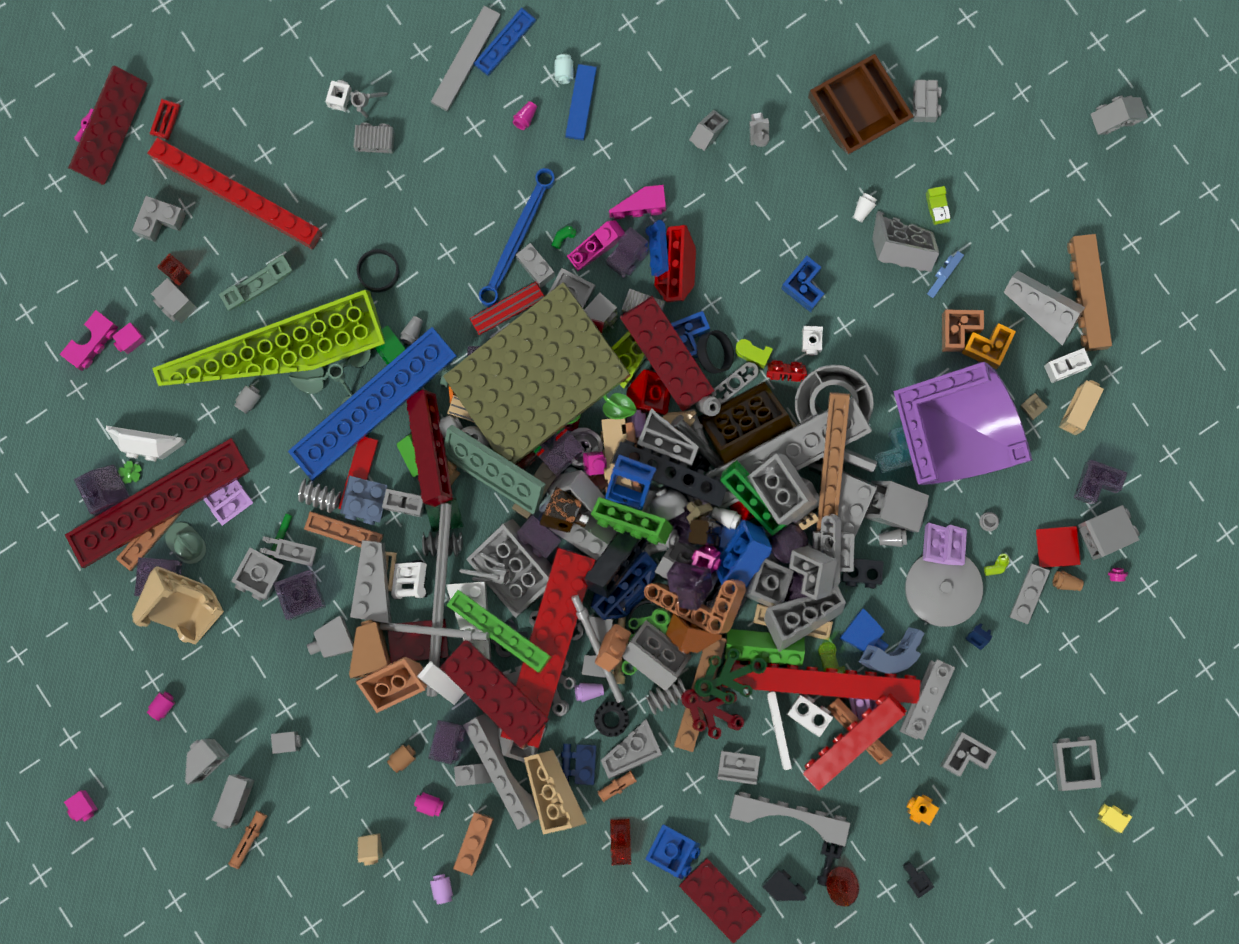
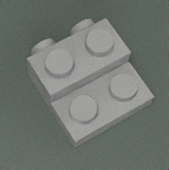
M249 548L231 582L236 584V589L244 593L248 590L253 593L251 597L262 602L263 599H269L277 584L276 581L285 566Z

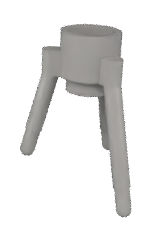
M355 90L350 93L351 103L357 107L358 112L368 118V114L363 110V107L367 106L369 99L387 96L388 93L365 94Z
M483 552L480 553V556L498 566L496 568L493 567L490 574L465 569L459 570L460 573L481 576L472 577L473 581L506 584L510 575V570L506 569V564L498 562Z

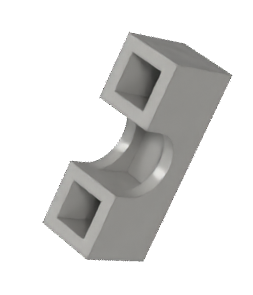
M590 616L591 625L602 644L605 634L614 626L613 619L603 620L599 617ZM584 655L582 675L605 678L603 669L595 664L597 656Z

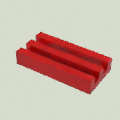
M161 99L150 131L151 136H157L169 141L180 109L179 104ZM165 105H168L167 110H166L165 115H164L163 120H162V124H161L160 130H159V132H156V131H157V128H158V125H159V122H160V119H161V116H162V114H163ZM172 107H174V108H173V111H172V114H171V117H170V120H169V123H168V126H167V129H166V131H165V134H163V133H164V130H165V127H166V125H167V122H168V119H169V116H170Z

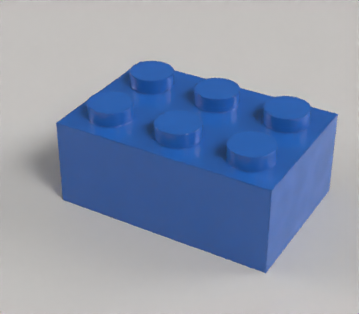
M746 520L741 523L719 558L721 559V564L716 573L721 585L727 580H741L746 588L749 586L750 580L760 570L761 564L769 557L772 550L762 527Z

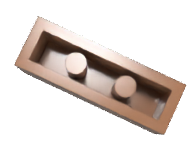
M474 812L453 869L471 876L474 874L494 818Z

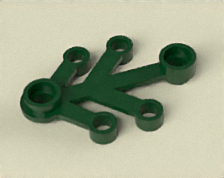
M734 648L727 650V659L719 677L714 679L712 678L716 668L721 665L722 661L719 656H710L708 660L709 667L705 676L699 678L694 685L695 692L699 696L708 697L713 695L722 699L726 704H732L735 700L734 694L730 692L724 693L715 688L722 684L740 692L744 697L751 696L752 688L749 685H742L733 680L751 672L757 674L765 672L767 668L766 661L762 658H753L749 665L730 672L735 660L739 657V651ZM731 651H735L733 658L730 657ZM714 658L718 660L716 665L712 664ZM756 662H759L760 664L758 669H755L754 664ZM703 683L707 686L704 691L701 689ZM745 687L749 689L747 694L743 693ZM730 695L731 700L727 702L725 697Z

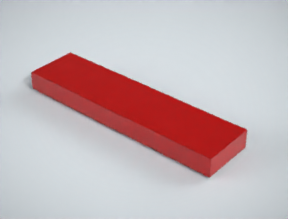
M364 437L357 443L338 509L341 510L349 476L368 480L378 440Z

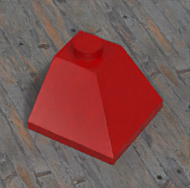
M643 370L627 388L626 396L633 401L636 410L649 413L652 408L657 414L666 415L668 413L670 392L657 373Z

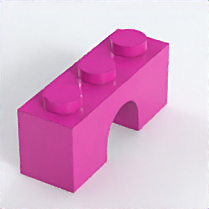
M97 310L94 311L84 324L91 331V340L85 345H79L71 340L60 353L63 358L81 371L91 366L95 355L100 354L108 339H112V336L117 333L118 327Z

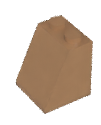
M367 620L361 622V626L356 628L349 672L351 679L367 676L391 664L384 634L380 629V623Z

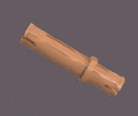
M256 811L249 826H246V832L231 860L228 862L230 866L236 869L240 868L256 836L259 837V831L267 815Z

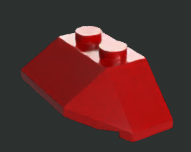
M680 225L668 227L666 231L669 270L658 277L655 276L654 286L666 302L684 301L695 286L696 247L688 227Z

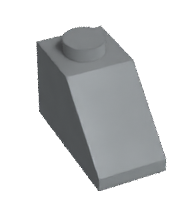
M713 110L699 122L689 141L694 143L697 148L705 151L715 141L729 120Z
M483 763L454 766L456 786L492 782Z

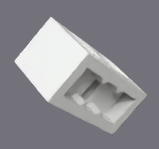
M1083 348L1050 361L1044 367L1051 383L1087 370L1092 365Z
M805 694L804 697L799 695L786 715L820 737L833 719L830 716L831 711L824 706L819 708L814 705L815 700ZM800 703H805L808 707V711L803 715L797 710ZM817 714L822 715L824 718V722L820 726L814 723V717Z

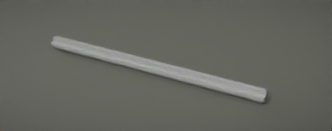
M442 503L440 510L432 627L437 628L443 627L452 505L449 503ZM431 635L429 662L431 661L439 668L442 636ZM427 685V696H437L438 692Z

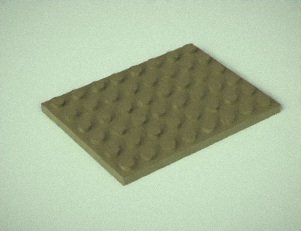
M563 282L443 377L494 451L513 464H516L630 377L631 374L568 286Z

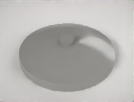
M921 556L908 571L905 580V595L911 610L921 620L938 627H950L966 621L976 612L983 596V582L979 570L966 556L964 565L933 563L923 560V556Z

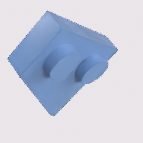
M957 251L954 257L951 255L944 263L946 268L941 267L935 276L938 279L927 295L934 298L964 255L961 252Z

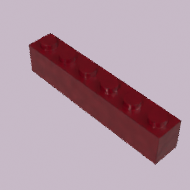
M423 389L407 400V411L409 413L421 498L423 503L436 507L453 499L443 435L439 427L440 417L436 394Z

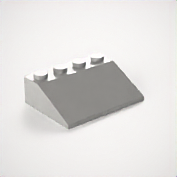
M514 519L502 524L466 559L477 572L489 574L493 567L496 568L498 566L480 556L481 552L500 563L506 564V569L510 570L509 579L506 584L486 583L515 618L544 594L552 564Z

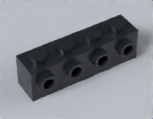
M618 532L615 539L608 544L603 555L597 559L594 567L587 572L584 579L588 589L608 598L649 543L647 538L641 537V539L631 536L629 532Z

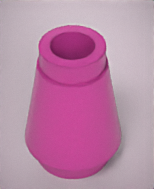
M528 101L513 116V124L521 130L529 128L537 106L533 102Z

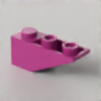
M664 186L643 187L610 209L609 217L623 219L629 215H632V217H642L647 213L660 215L662 212H666Z
M616 220L607 221L567 257L576 270L580 271L614 247L627 234Z

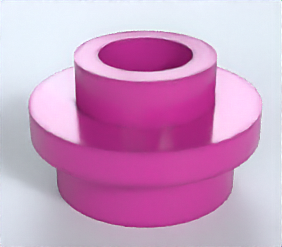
M1112 568V571H1108L1111 581L1122 582L1128 576V573L1124 572L1123 568Z

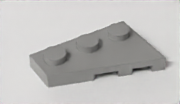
M647 719L601 760L609 779L662 756Z

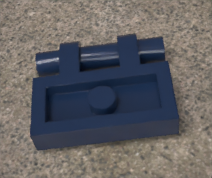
M563 744V752L561 751L562 770L568 783L569 776H575V784L594 785L596 746L577 744V751L571 752V744ZM570 758H576L575 770H570Z

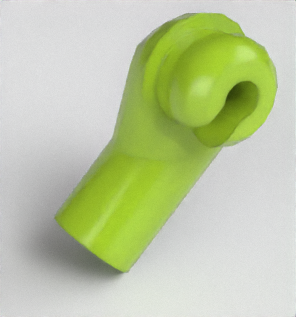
M1002 553L998 556L994 565L985 566V576L1004 573L1010 562L1009 556Z

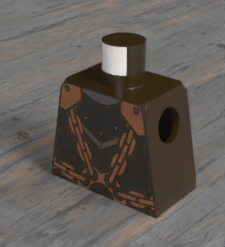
M556 487L539 525L569 533L574 524L585 528L589 517L579 513L582 506L580 500Z

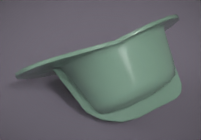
M179 522L168 528L165 535L166 544L182 562L193 564L202 560L206 552V544L189 524Z

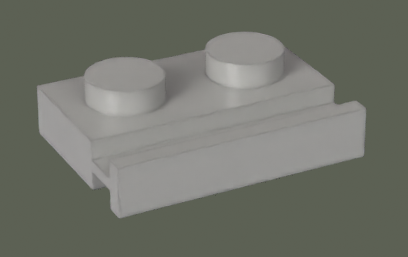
M721 751L717 779L756 785L760 756Z

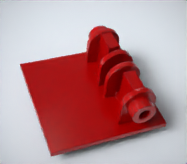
M773 360L772 363L767 362L766 378H770V380H780V374H782L781 381H784V374H787V381L790 380L791 375V381L801 382L807 376L806 367L801 362H791V364H783V361Z

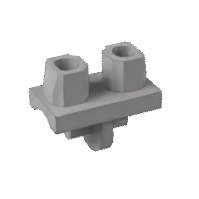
M762 113L752 114V121L749 122L750 145L755 144L758 147H764L769 143L768 118L764 119Z

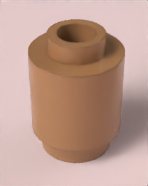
M403 744L389 756L390 759L387 763L398 773L416 759L414 756L416 752L410 745L405 746Z

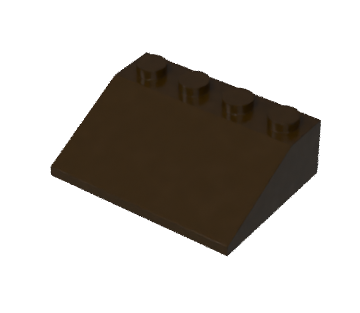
M765 382L721 404L720 411L715 416L703 414L698 417L699 422L703 425L706 434L724 463L793 428L788 413Z

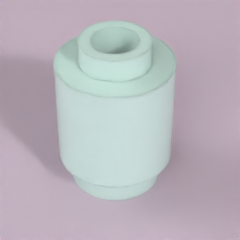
M558 55L554 61L555 80L559 81L560 84H568L573 80V60L570 55Z

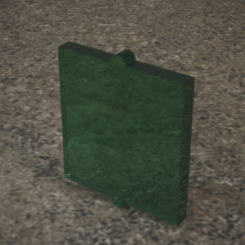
M453 498L445 502L452 505L450 529L464 527L457 499ZM425 504L432 532L439 531L441 504L436 507Z

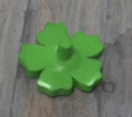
M127 461L124 464L125 468L121 467L118 471L120 476L123 477L122 481L125 484L132 483V480L137 483L140 480L141 475L139 472L142 471V468L138 464H133V461Z

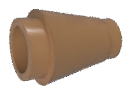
M1057 571L1053 577V586L1057 589L1081 591L1083 588V580L1065 571Z

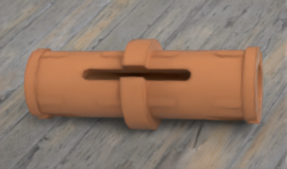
M629 771L619 779H613L611 784L597 792L602 801L605 802L615 794H621L623 789L637 781L633 773Z

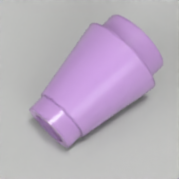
M579 683V685L575 686L577 701L584 702L604 695L602 684Z

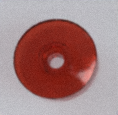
M843 866L834 868L827 878V891L829 897L836 905L842 907L852 905L859 893L857 877L852 870Z

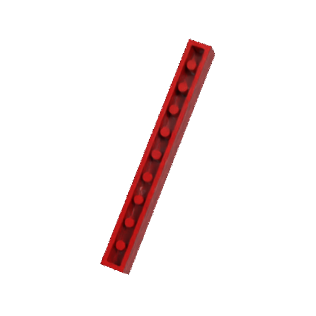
M156 138L148 151V155L154 161L312 250L322 236L319 228L159 138Z
M735 660L730 672L746 665H740V661ZM759 662L754 664L755 669L759 668ZM767 663L765 672L761 674L751 672L733 680L742 685H749L753 690L878 700L883 695L887 697L891 693L898 702L915 704L919 700L921 680H916V676L905 675L904 679L896 678L897 674L885 673V677H878L877 672H865V675H857V671L846 670L845 674L837 673L838 669L826 668V672H819L818 667H806V670H798L799 666L787 665V669L779 668V664Z

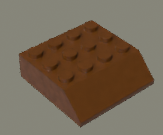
M876 54L869 56L811 89L808 96L836 144L848 155L914 118Z

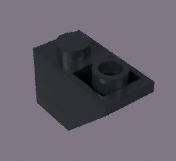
M776 869L761 885L776 901H805L807 898L804 895L806 890L798 883L794 885L790 881L792 877L784 869L782 871Z

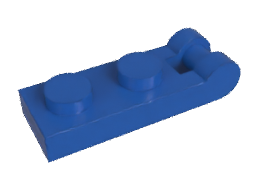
M658 220L646 228V234L649 236L651 274L657 277L669 270L666 226L662 220Z

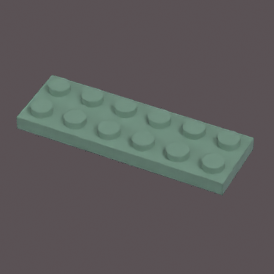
M451 425L447 428L444 442L447 460L531 514L535 515L538 512L545 483L457 427Z

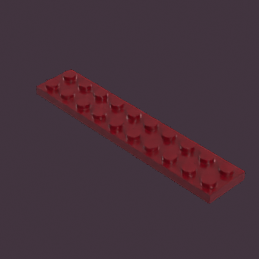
M230 438L65 534V537L80 566L86 568L251 471L235 441Z

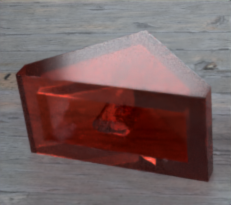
M170 253L157 266L178 286L192 273Z

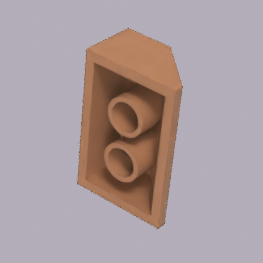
M407 657L356 681L376 713L424 691L427 687V684L418 677L423 667L420 663Z

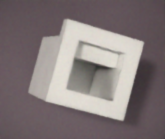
M342 80L337 82L331 81L325 101L329 108L346 112L352 91L347 82ZM339 94H343L342 98H338L337 96Z
M803 327L802 352H806V355H818V353H821L823 327ZM811 337L815 338V339H816V342H815V343H811V342L809 341V338H811Z

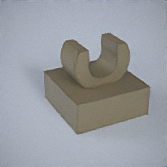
M1034 393L1020 405V408L1031 420H1034L1047 406Z
M697 499L694 503L691 501L687 505V509L691 513L686 518L691 523L693 519L698 520L699 516L706 517L713 510V507L710 503L703 505L700 499Z

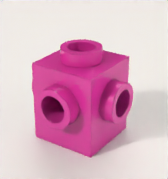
M709 545L702 546L698 550L696 549L692 556L693 563L691 568L701 574L710 575L720 567L721 559L719 558L721 552L716 551L715 547Z

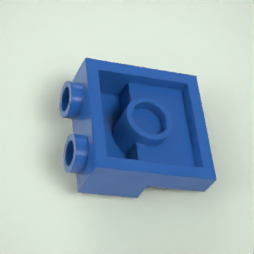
M663 824L645 860L675 877L683 879L684 876L687 877L692 869L690 864L693 859H697L701 852L699 848L700 843Z

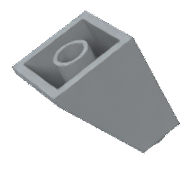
M871 481V483L877 485V489L864 518L898 529L901 528L908 532H919L923 524L924 512L928 507L929 495L892 481Z
M1123 505L1077 525L1093 560L1102 558L1139 541V531L1135 525H1132L1130 512Z

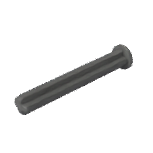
M683 415L677 416L671 422L673 427H676L699 447L698 451L715 469L725 464L683 420Z

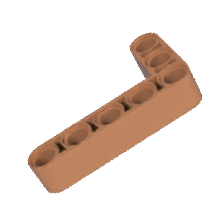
M741 580L725 581L721 586L713 609L663 583L648 584L644 589V595L651 602L708 632L721 634L730 631L744 597L746 586ZM733 585L735 586V592H734V593H733V591H732V586H733ZM726 603H727V605H728V610H727V611H726V609H725V604H726ZM687 604H688V606H689V611H688V612H687V610H686ZM702 613L705 615L704 620L702 619ZM718 621H720L721 623L720 629L718 627Z

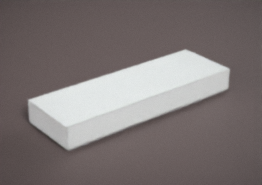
M431 661L418 675L423 682L453 705L465 693L444 671Z

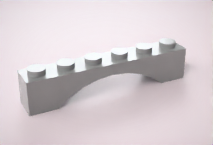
M486 713L464 724L463 726L517 829L519 830L539 819L534 797L517 782L504 760L497 724Z
M740 791L739 795L734 794L729 818L749 823L765 816H790L809 824L820 834L824 841L842 846L846 844L850 827L846 817L835 815L834 818L826 817V812L816 810L814 814L807 812L808 808L796 806V809L789 808V803L777 801V804L769 803V798L758 796L757 800L750 798L751 794Z

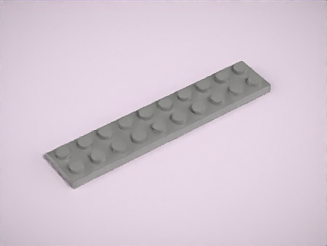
M854 396L849 400L845 445L872 432ZM828 410L708 472L706 476L712 479L714 476L721 478L722 472L736 460L751 474L776 453L786 455L796 471L815 462L824 455ZM708 482L702 483V491L707 493L710 490ZM727 488L721 506L718 508L724 509L739 500ZM686 494L690 502L693 501L694 503L697 500L696 498ZM713 510L706 517L711 516Z

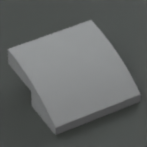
M844 449L845 462L869 472H874L877 461L849 449Z
M813 531L812 548L820 552L821 531ZM841 532L840 572L854 571V533ZM829 537L828 544L833 547V540Z

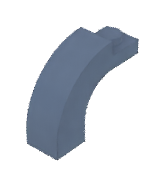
M908 627L900 644L894 651L886 653L879 647L868 645L859 662L869 669L884 673L902 672L912 666L921 655L916 651V648L921 644L925 633L919 629Z

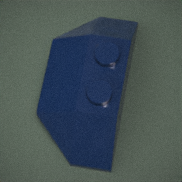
M642 552L608 598L594 592L591 607L603 620L626 617L645 597V587L654 582L657 564L647 552Z

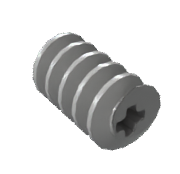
M304 479L299 489L298 501L301 503L305 501L307 505L313 502V507L317 508L320 505L321 510L327 508V512H333L340 501L342 492L339 491L335 495V489H332L328 493V486L320 490L321 484L318 483L316 487H313V481H310L306 485V479Z
M677 678V685L673 683L666 691H661L656 687V694L649 690V697L646 696L652 713L654 715L657 714L656 708L663 712L664 705L670 709L671 702L677 706L678 699L681 700V696L686 690L680 678Z

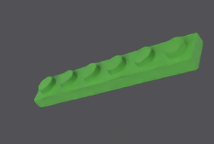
M460 590L456 591L446 605L482 632L489 633L490 638L538 673L542 672L551 659L550 655Z

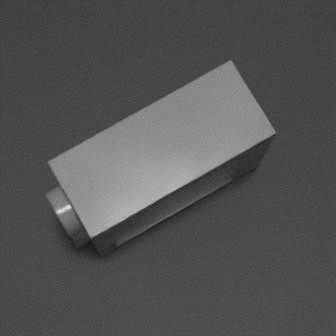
M1089 736L1077 737L1078 741L1070 742V738L1058 739V743H1053L1059 791L1101 787L1096 740H1090ZM1089 745L1093 779L1066 782L1062 748Z
M239 774L228 776L212 821L217 822V826L228 829V827L231 828L239 824L255 780Z

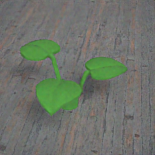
M614 393L610 399L607 395L604 396L606 403L603 405V412L607 417L616 420L627 418L636 413L635 404L626 395ZM581 414L568 424L576 422L581 417Z

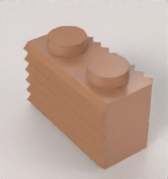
M614 624L609 632L605 634L595 664L608 672L612 671L622 660L631 632L618 624Z

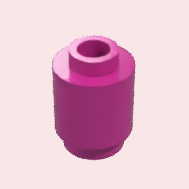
M166 691L164 693L159 692L148 706L147 714L157 721H160L161 718L164 719L175 704L173 701L174 697Z
M423 792L421 796L417 795L414 806L417 807L416 811L432 817L434 815L439 817L444 802L440 801L438 797Z

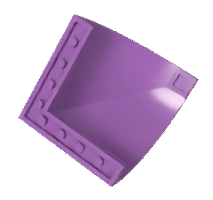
M982 362L893 391L918 484H937L961 480L1033 461L1015 404L1005 384L988 363Z

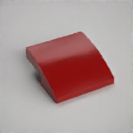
M1077 526L1036 529L1039 567L1081 565Z

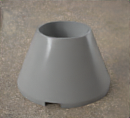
M827 365L812 371L801 382L795 397V410L800 423L824 412L817 405L815 398L821 389L829 385L845 387L852 397L854 396L867 422H869L874 404L873 395L869 384L857 371L842 365Z

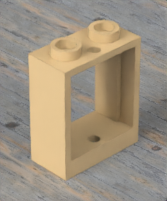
M1086 380L1078 386L1059 428L1073 435L1084 431L1104 390L1100 387L1099 383Z

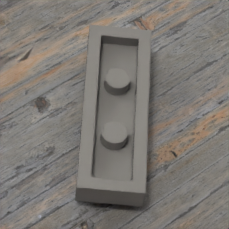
M1032 563L1030 564L1009 615L1010 618L1029 624L1049 575V570Z

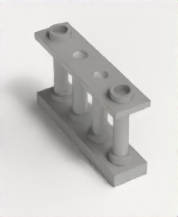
M936 659V662L932 660L929 662L920 682L919 700L917 704L911 703L899 732L916 740L918 738L924 739L955 667Z

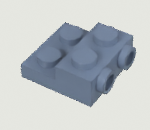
M349 476L340 514H344L345 518L356 521V518L364 519L363 523L370 525L380 522L387 485Z

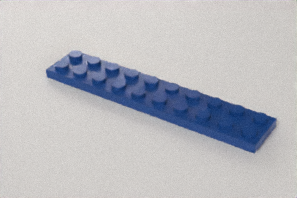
M431 327L288 451L307 476L314 481L458 356L439 333Z

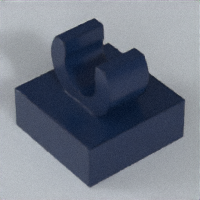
M981 623L978 626L976 625L965 638L980 650L993 637L990 635V629L986 632L981 628L983 625Z

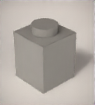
M298 731L271 734L272 754L299 751V747L302 746L301 735H298Z

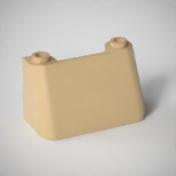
M155 567L150 572L132 617L134 623L140 627H147L151 621L176 629L181 641L196 645L224 611L214 592L207 585L161 567Z

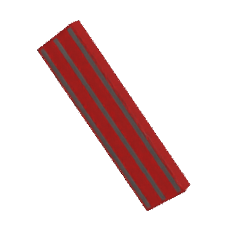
M534 282L471 317L470 320L480 336L529 309L540 301L544 295L537 283Z

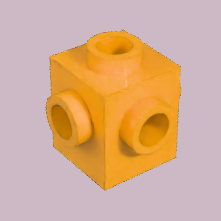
M924 794L921 797L918 795L915 798L911 797L906 806L911 820L918 824L922 821L927 825L931 824L939 808L933 805V800ZM921 806H923L922 812L919 811V808Z

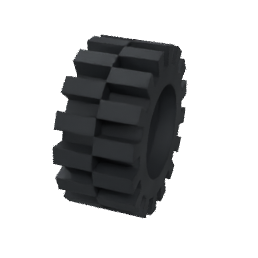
M606 702L598 707L595 712V727L605 736H618L628 726V712L624 706L617 702ZM611 711L619 716V723L614 727H609L604 722L605 714Z

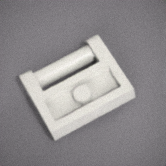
M422 562L395 564L392 597L394 599L408 596L423 598L426 594L424 581L427 564ZM414 583V589H402V584Z

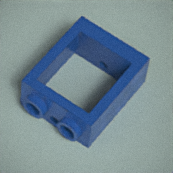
M619 455L611 474L605 499L642 511L656 468ZM618 476L645 485L643 493L616 484Z

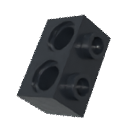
M854 558V568L857 570L856 578H851L847 572H842L841 582H846L845 586L857 587V584H865V588L876 589L877 586L882 585L884 561ZM872 569L876 572L875 580L867 577L868 570Z

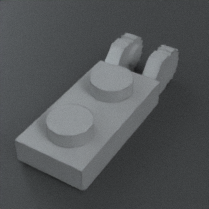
M263 536L262 541L277 544L276 552L267 548H260V553L273 555L275 558L303 565H313L316 547Z

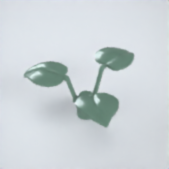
M371 350L342 359V361L346 362L344 364L330 365L325 376H323L324 370L321 367L315 370L294 372L289 378L299 390L308 394H316L322 391L324 387L323 380L330 376L332 380L341 382L350 395L343 399V404L354 395L343 380L346 375L343 368L349 364L356 368L366 365L370 359Z

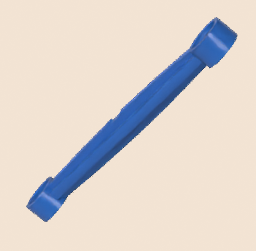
M543 168L536 173L537 185L513 229L489 285L483 287L479 292V299L484 306L491 307L498 302L499 295L497 290L525 238L546 189H550L555 183L554 174L550 169ZM543 173H548L552 177V181L547 185L539 183V176ZM488 290L495 292V299L490 303L482 299L483 293Z

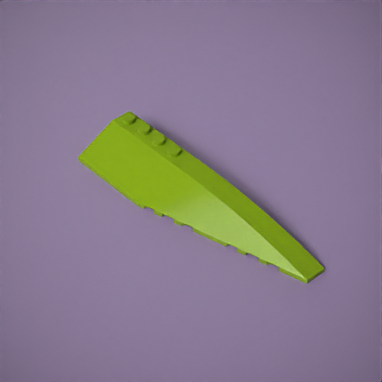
M363 290L152 369L158 386L309 371L385 344L371 294L369 291Z

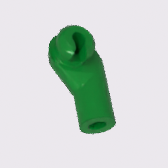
M566 226L558 230L551 246L560 249L565 238H574L576 236V229H573L572 226Z

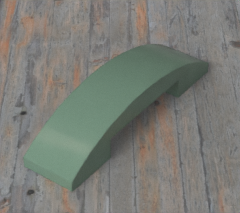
M282 254L269 262L266 268L242 283L234 284L220 293L219 296L228 311L263 294L282 281L293 270Z

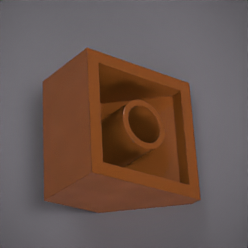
M674 613L666 635L678 647V650L687 654L690 652L698 653L722 637V634L710 633Z

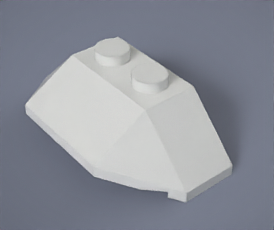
M106 426V431L117 447L129 458L138 459V456H144L145 460L156 462L157 459L163 460L186 442L181 437Z

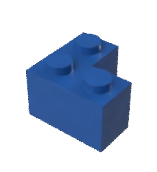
M806 256L783 283L781 289L811 313L824 296V293L811 283L822 267Z
M703 311L671 323L694 359L698 357L694 338L710 332V327Z

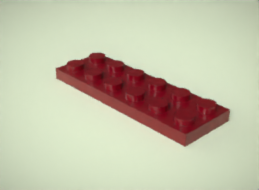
M112 66L70 162L69 169L101 185L105 184L148 85L147 82L117 66Z
M653 296L620 316L622 322L682 411L714 392V388Z
M464 640L440 667L521 749L549 721L468 640Z

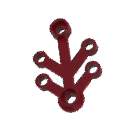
M721 685L717 686V689L722 691ZM688 689L683 692L681 702L684 707L690 709L694 730L704 731L707 723L708 736L713 739L720 738L721 730L716 727L713 715L726 721L730 729L740 730L744 726V719L741 715H730L716 708L724 704L722 699L717 697L705 702L701 700L704 697L699 696L694 689ZM726 691V692H730V693L734 694V696H735L734 702H735L736 699H737L736 693L733 692V691ZM729 695L725 697L727 702L730 701L728 698ZM698 707L703 710L706 722L700 719Z

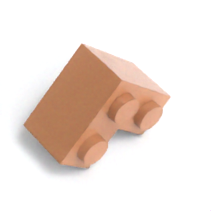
M945 310L942 313V352H961L965 348V333L974 332L980 334L984 330V310Z

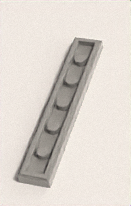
M486 6L482 8L432 98V104L447 112L449 111L474 66V62L479 57L499 21L500 13Z

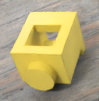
M1103 804L1098 811L1100 815L1097 819L1114 831L1122 833L1132 816L1128 814L1122 815L1123 811L1114 805L1110 807Z

